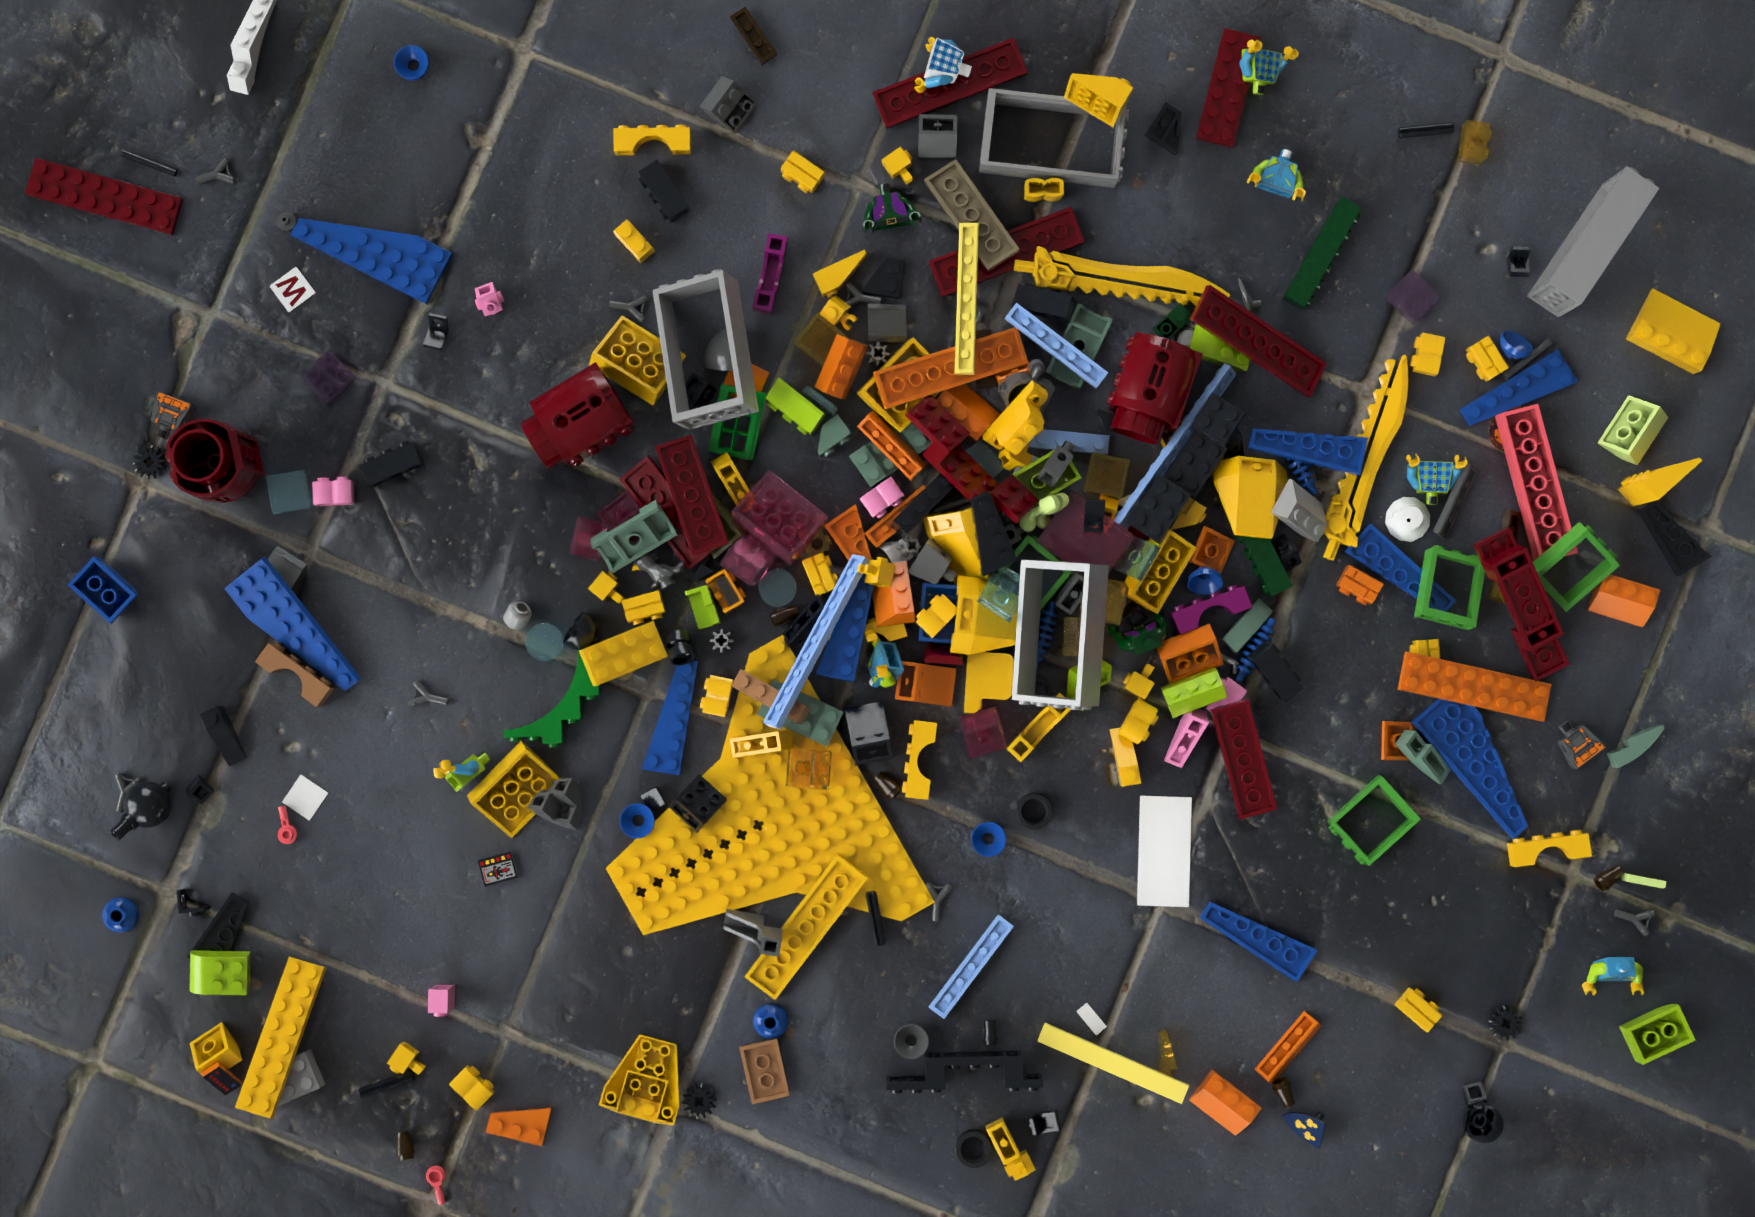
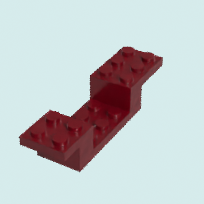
M932 395L924 397L905 414L932 441L931 445L923 453V456L969 501L970 498L988 490L998 514L1000 515L1004 512L1014 523H1017L1039 502L1013 474L1001 484L991 477L961 447L971 433Z
M1509 527L1474 543L1473 546L1487 578L1497 582L1516 627L1511 629V632L1532 680L1536 682L1570 665L1558 639L1559 636L1564 634L1527 548L1517 545Z

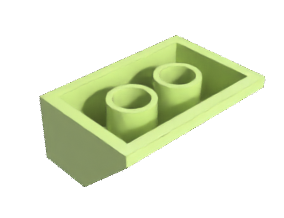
M1628 395L1598 441V444L1620 459L1638 465L1667 421L1668 416L1660 406Z

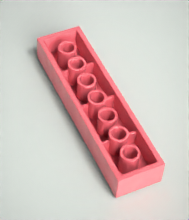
M1538 404L1507 411L1495 416L1533 561L1572 529ZM1575 546L1565 556L1578 553L1577 547Z

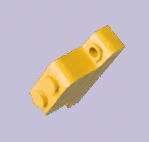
M1031 380L982 434L983 440L998 450L1004 447L1014 455L1020 453L1044 425V418L1040 412V407L1048 397L1046 389Z
M980 652L967 655L964 713H976L978 710H982V699L1007 700L1011 697L1014 659L1010 654Z

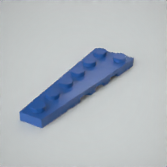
M1556 350L1459 411L1467 424L1471 426L1578 382L1559 350Z
M1253 428L1250 433L1248 449L1359 476L1368 438L1333 436L1329 434L1318 435L1314 433L1305 434L1291 431L1281 432L1279 430Z
M1371 523L1368 524L1357 536V547L1348 546L1344 552L1417 599L1422 569ZM1433 580L1429 607L1447 612L1456 600Z
M862 574L833 629L816 673L819 676L849 682L855 681L874 585L864 583L866 574Z
M697 661L676 666L642 770L680 775L698 667Z
M1208 902L1199 916L1200 919L1295 982H1298L1317 952L1316 949L1212 902Z

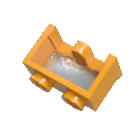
M723 569L705 580L725 614L745 603L743 598L746 595L741 587L737 589L734 584L736 578L731 570L727 572L726 569Z

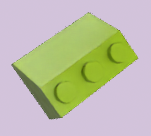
M780 378L776 380L766 396L767 406L775 412L777 409L782 412V417L789 423L792 421L798 425L797 429L804 435L807 433L812 435L825 419V414Z
M1215 667L1160 687L1172 718L1227 698L1224 685Z

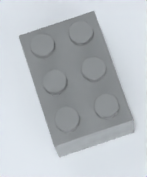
M311 1049L295 1056L278 1106L325 1085Z

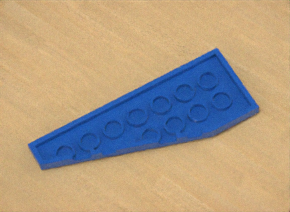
M302 218L298 219L290 234L292 237L426 305L453 255L451 252L417 235Z
M266 557L260 559L224 588L251 622L344 691L361 679Z
M1436 699L1411 721L1412 725L1429 744H1432L1446 764L1511 839H1515L1528 827L1521 808L1514 797L1513 789L1506 778L1507 775L1497 751L1490 740V734L1485 728L1482 715L1475 707Z

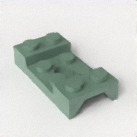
M1078 303L1062 338L1073 346L1076 341L1083 342L1084 349L1081 352L1094 361L1113 319L1100 316ZM1054 356L1052 357L1045 374L1080 390L1084 379Z
M912 422L901 433L893 426L891 427L918 456L926 451L932 443ZM872 441L849 455L850 460L857 467L870 488H873L899 469Z
M656 500L639 509L640 514L609 532L605 529L590 538L592 548L597 549L611 573L677 536L675 526ZM631 536L639 537L635 542L629 541Z
M774 679L771 683V686L779 691L783 683ZM800 692L796 700L810 707V712L802 725L786 718L782 726L828 747L844 712ZM762 704L757 715L765 718L770 708Z

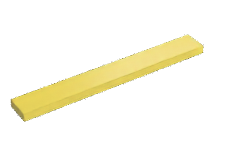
M959 223L955 375L975 374L979 223Z
M1044 1023L1038 1038V1042L1180 1104H1182L1189 1088V1084L1048 1023Z

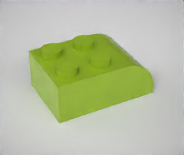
M1195 325L1189 348L1203 353L1202 360L1221 367L1226 363L1235 372L1247 371L1250 359L1199 325Z
M1053 451L1013 475L1038 500L1061 492L1082 478L1072 461H1070L1053 488L1036 478Z
M191 950L190 992L201 995H247L250 989L251 951Z
M1669 1004L1656 1008L1619 1026L1634 1060L1642 1065L1695 1041L1694 1035L1678 1004Z

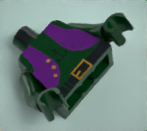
M889 183L879 185L880 195L873 197V201L868 204L864 213L863 233L868 228L872 229V233L877 230L910 225V223L913 226L914 220L922 222L921 216L905 196H901L900 192H891Z
M1163 607L1158 614L1152 612L1156 620L1124 632H1120L1119 623L1114 620V627L1107 624L1108 633L1114 636L1120 649L1136 655L1162 646V640L1166 638L1169 630L1165 617H1163Z

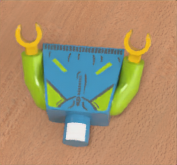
M1286 149L1281 150L1279 158L1272 156L1270 160L1262 161L1254 168L1247 180V183L1249 181L1255 182L1254 187L1286 198H1290L1293 195L1292 200H1295L1296 196H1298L1303 201L1306 191L1303 189L1301 172L1297 169L1298 165L1290 162L1293 153Z
M874 629L865 631L867 642H871L874 647L868 662L871 676L869 684L874 688L879 686L887 688L895 685L896 680L904 672L896 643L881 641Z
M1607 957L1594 961L1590 967L1587 981L1582 984L1585 995L1589 991H1591L1592 995L1597 993L1594 986L1596 981H1633L1630 984L1632 995L1638 990L1643 995V968L1641 964L1634 961L1633 957Z

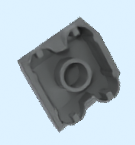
M868 304V342L875 344L877 342L880 344L882 342L906 343V305Z
M277 546L268 560L291 590L295 592L307 572V564Z

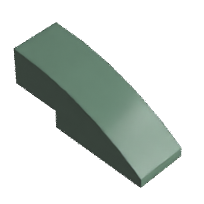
M1258 598L1252 605V608H1249L1239 618L1233 627L1222 637L1221 641L1234 653H1237L1273 611Z
M1654 725L1622 738L1623 747L1606 753L1612 768H1620L1642 755L1658 739L1664 730V726Z
M1404 730L1395 743L1399 750L1416 767L1438 784H1442L1451 771L1432 744H1426L1416 731Z

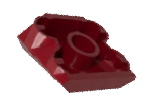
M930 642L925 648L924 663L963 665V654L950 653L949 645H935Z

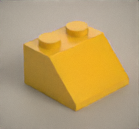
M223 1022L190 1043L196 1071L201 1075L204 1070L216 1062L222 1064L226 1069H230L242 1061L239 1046Z

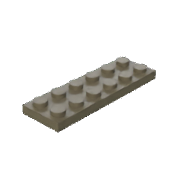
M956 159L924 179L925 184L958 231L959 223H979L978 259L987 272L1020 251Z

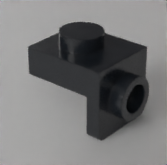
M1511 247L1507 257L1510 277H1529L1530 265L1528 257L1531 252L1530 247Z
M1057 1110L1035 1113L1029 1118V1128L1034 1137L1041 1133L1055 1132L1062 1129Z

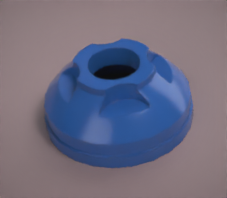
M407 45L396 53L394 67L402 78L411 81L418 80L427 73L429 59L422 48L415 45ZM411 61L419 62L417 70L411 71L408 68Z
M1505 330L1499 338L1501 350L1508 358L1515 360L1526 358L1533 351L1529 341L1516 332Z
M1201 566L1189 575L1187 584L1193 593L1209 595L1222 588L1223 579L1222 575L1215 569Z
M635 803L627 806L622 811L619 822L622 831L627 836L638 839L647 836L652 831L655 818L649 807L644 804ZM635 815L643 816L644 823L641 826H636L633 823Z
M983 822L973 830L971 844L978 854L984 857H993L1004 849L1006 835L998 824ZM991 833L994 841L991 844H985L982 841L984 834Z
M118 897L106 904L103 909L102 918L106 927L111 931L126 932L136 925L139 911L132 900L126 897ZM115 910L122 913V919L119 922L112 918V913Z
M774 1003L764 1004L755 1012L753 1025L760 1036L774 1039L781 1036L787 1029L788 1016L781 1006ZM766 1018H774L776 1025L773 1028H767L764 1024Z

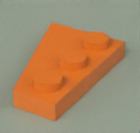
M856 504L824 525L848 561L852 554L864 556L868 560H872Z
M552 1107L491 1112L486 1133L543 1146Z

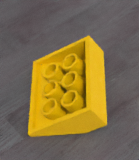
M1072 73L1064 98L1109 126L1114 127L1127 105L1133 87L1129 81L1123 78Z
M1652 288L1626 340L1692 374H1696L1702 371L1711 354L1721 323Z
M622 315L593 351L589 366L596 362L606 377L649 404L654 405L667 387L660 338ZM680 351L681 360L683 362L686 358V355Z
M913 337L879 370L929 355V353ZM874 375L856 393L870 408L900 433L911 422L905 414L924 398L884 409ZM940 392L932 394V396L935 398Z
M1696 458L1653 471L1640 472L1638 475L1634 474L1631 477L1628 476L1621 482L1622 486L1618 491L1632 506L1659 500L1694 469L1702 459Z
M520 741L467 797L471 805L509 837L513 838L535 815L534 812L528 809L535 795L541 789H549L553 786L554 781L561 778L532 749Z

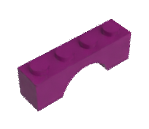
M768 234L762 272L752 306L754 312L768 315L773 314L788 246V237Z
M1236 584L1228 587V592L1221 594L1220 591L1209 594L1210 599L1203 601L1202 598L1191 601L1192 605L1186 608L1184 604L1173 608L1174 612L1170 613L1177 634L1180 635L1198 628L1201 614L1211 606L1222 607L1231 615L1252 608L1245 587H1239Z

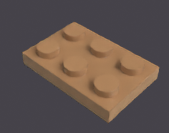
M778 1038L739 1047L752 1104L790 1096Z

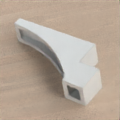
M277 0L252 1L231 43L234 61L227 73L231 91L249 94L255 82L257 61L264 33Z

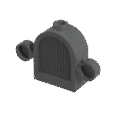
M1034 359L1028 366L1030 374L1016 372L1009 375L999 384L998 392L1004 404L1008 407L1033 380L1046 389L1048 393L1046 401L1040 407V412L1043 415L1055 387L1050 380L1039 377L1045 372V365L1041 360Z

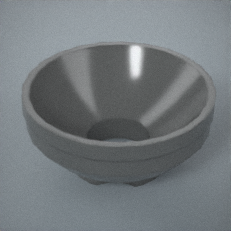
M917 1024L903 1025L894 1036L895 1050L905 1059L920 1058L928 1049V1034ZM909 1034L915 1035L917 1037L916 1044L908 1045L905 1041L906 1037Z

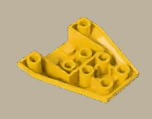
M1236 456L1222 460L1213 473V482L1234 535L1272 539L1279 518L1273 515L1271 511L1287 483V471L1276 460Z
M971 507L962 511L940 514V512L927 514L923 518L926 534L952 556L953 559L948 567L957 572L953 579L955 585H957L958 576L975 577L989 582L990 574L983 577L980 572L981 566L978 558V545L975 537L976 531Z
M958 576L956 591L958 603L955 630L951 637L950 653L971 655L1015 645L1019 597L979 578Z
M639 1034L605 1084L599 1106L645 1121L674 1126L679 1110L677 1044Z

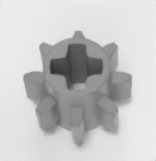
M879 342L876 343L875 347L870 344L868 347L871 351L865 353V355L870 357L868 363L873 361L876 366L879 365L880 361L885 364L886 359L884 357L890 355V353L885 352L887 345L879 346ZM875 351H881L880 357H874Z
M909 535L906 539L902 538L899 540L901 545L896 549L899 550L900 557L904 556L907 557V560H910L919 555L917 551L922 546H919L918 538L912 539L911 535Z
M723 629L720 630V634L713 632L715 638L711 639L710 642H714L715 646L712 649L715 650L719 647L721 653H723V648L730 650L729 643L734 642V640L729 639L731 632H728L726 635ZM722 635L724 639H727V643H723V646L717 643V639H720Z

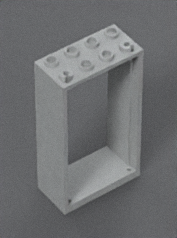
M989 88L979 173L1029 179L1039 178L1042 180L1059 178L1066 183L1115 188L1117 182L1120 183L1123 167L1120 164H1122L1125 155V148L1122 145H1124L1127 137V129L1124 126H1126L1129 118V110H1126V107L1115 126L1110 174L992 162L988 160L995 105L1083 115L1091 114L1068 101L1064 96Z
M1625 167L1604 182L1527 297L1557 317L1581 305L1660 189L1655 185V182L1649 178L1642 177L1632 167Z
M716 269L707 275H695L693 279H681L675 284H664L659 286L658 289H654L653 297L673 423L691 430L759 412L738 280L725 271ZM720 289L737 397L689 410L673 302Z
M1021 560L1012 700H1018L1021 705L1033 704L1041 707L1070 708L1071 710H1091L1092 706H1099L1109 565ZM1043 569L1084 572L1076 699L1035 695Z

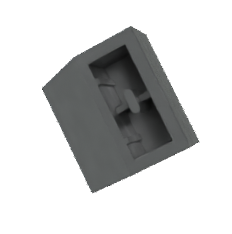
M721 76L699 107L712 119L735 134L757 103L733 80Z
M919 114L918 158H956L957 115Z

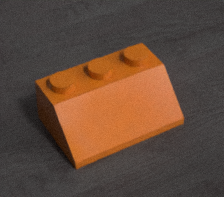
M837 334L817 379L815 388L839 399H846L868 346Z
M966 384L944 390L936 399L971 433L968 437L975 443L1000 415L997 410Z
M907 561L892 563L895 564L891 587L874 586L873 602L877 627L915 622Z
M1610 574L1593 588L1587 611L1644 627L1656 607L1660 590Z
M1210 624L1162 641L1163 645L1156 648L1169 684L1209 668L1224 665ZM1214 647L1215 652L1209 655L1208 652H1212Z
M1211 1069L1189 1099V1101L1235 1136L1246 1128L1262 1109L1255 1101L1213 1069Z

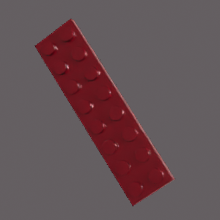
M1011 38L964 56L962 63L972 66L968 77L958 74L954 83L931 88L926 87L923 93H918L914 87L920 85H917L915 80L921 78L925 81V72L872 92L885 128L888 129L919 117V114H927L989 90V88H994L1027 75L1028 72L1015 39Z
M35 158L25 191L27 196L169 235L174 234L183 203L181 197Z
M1068 207L1008 230L1007 232L1020 251L989 272L986 271L978 259L977 284L1013 271L1015 260L1034 262L1035 253L1037 252L1036 247L1038 246L1045 248L1048 253L1052 251L1060 253L1084 244L1085 241L1072 208ZM959 249L929 260L930 268L942 297L957 292Z
M1211 285L1205 287L1190 317L1191 321L1306 397H1311L1327 365L1326 362Z

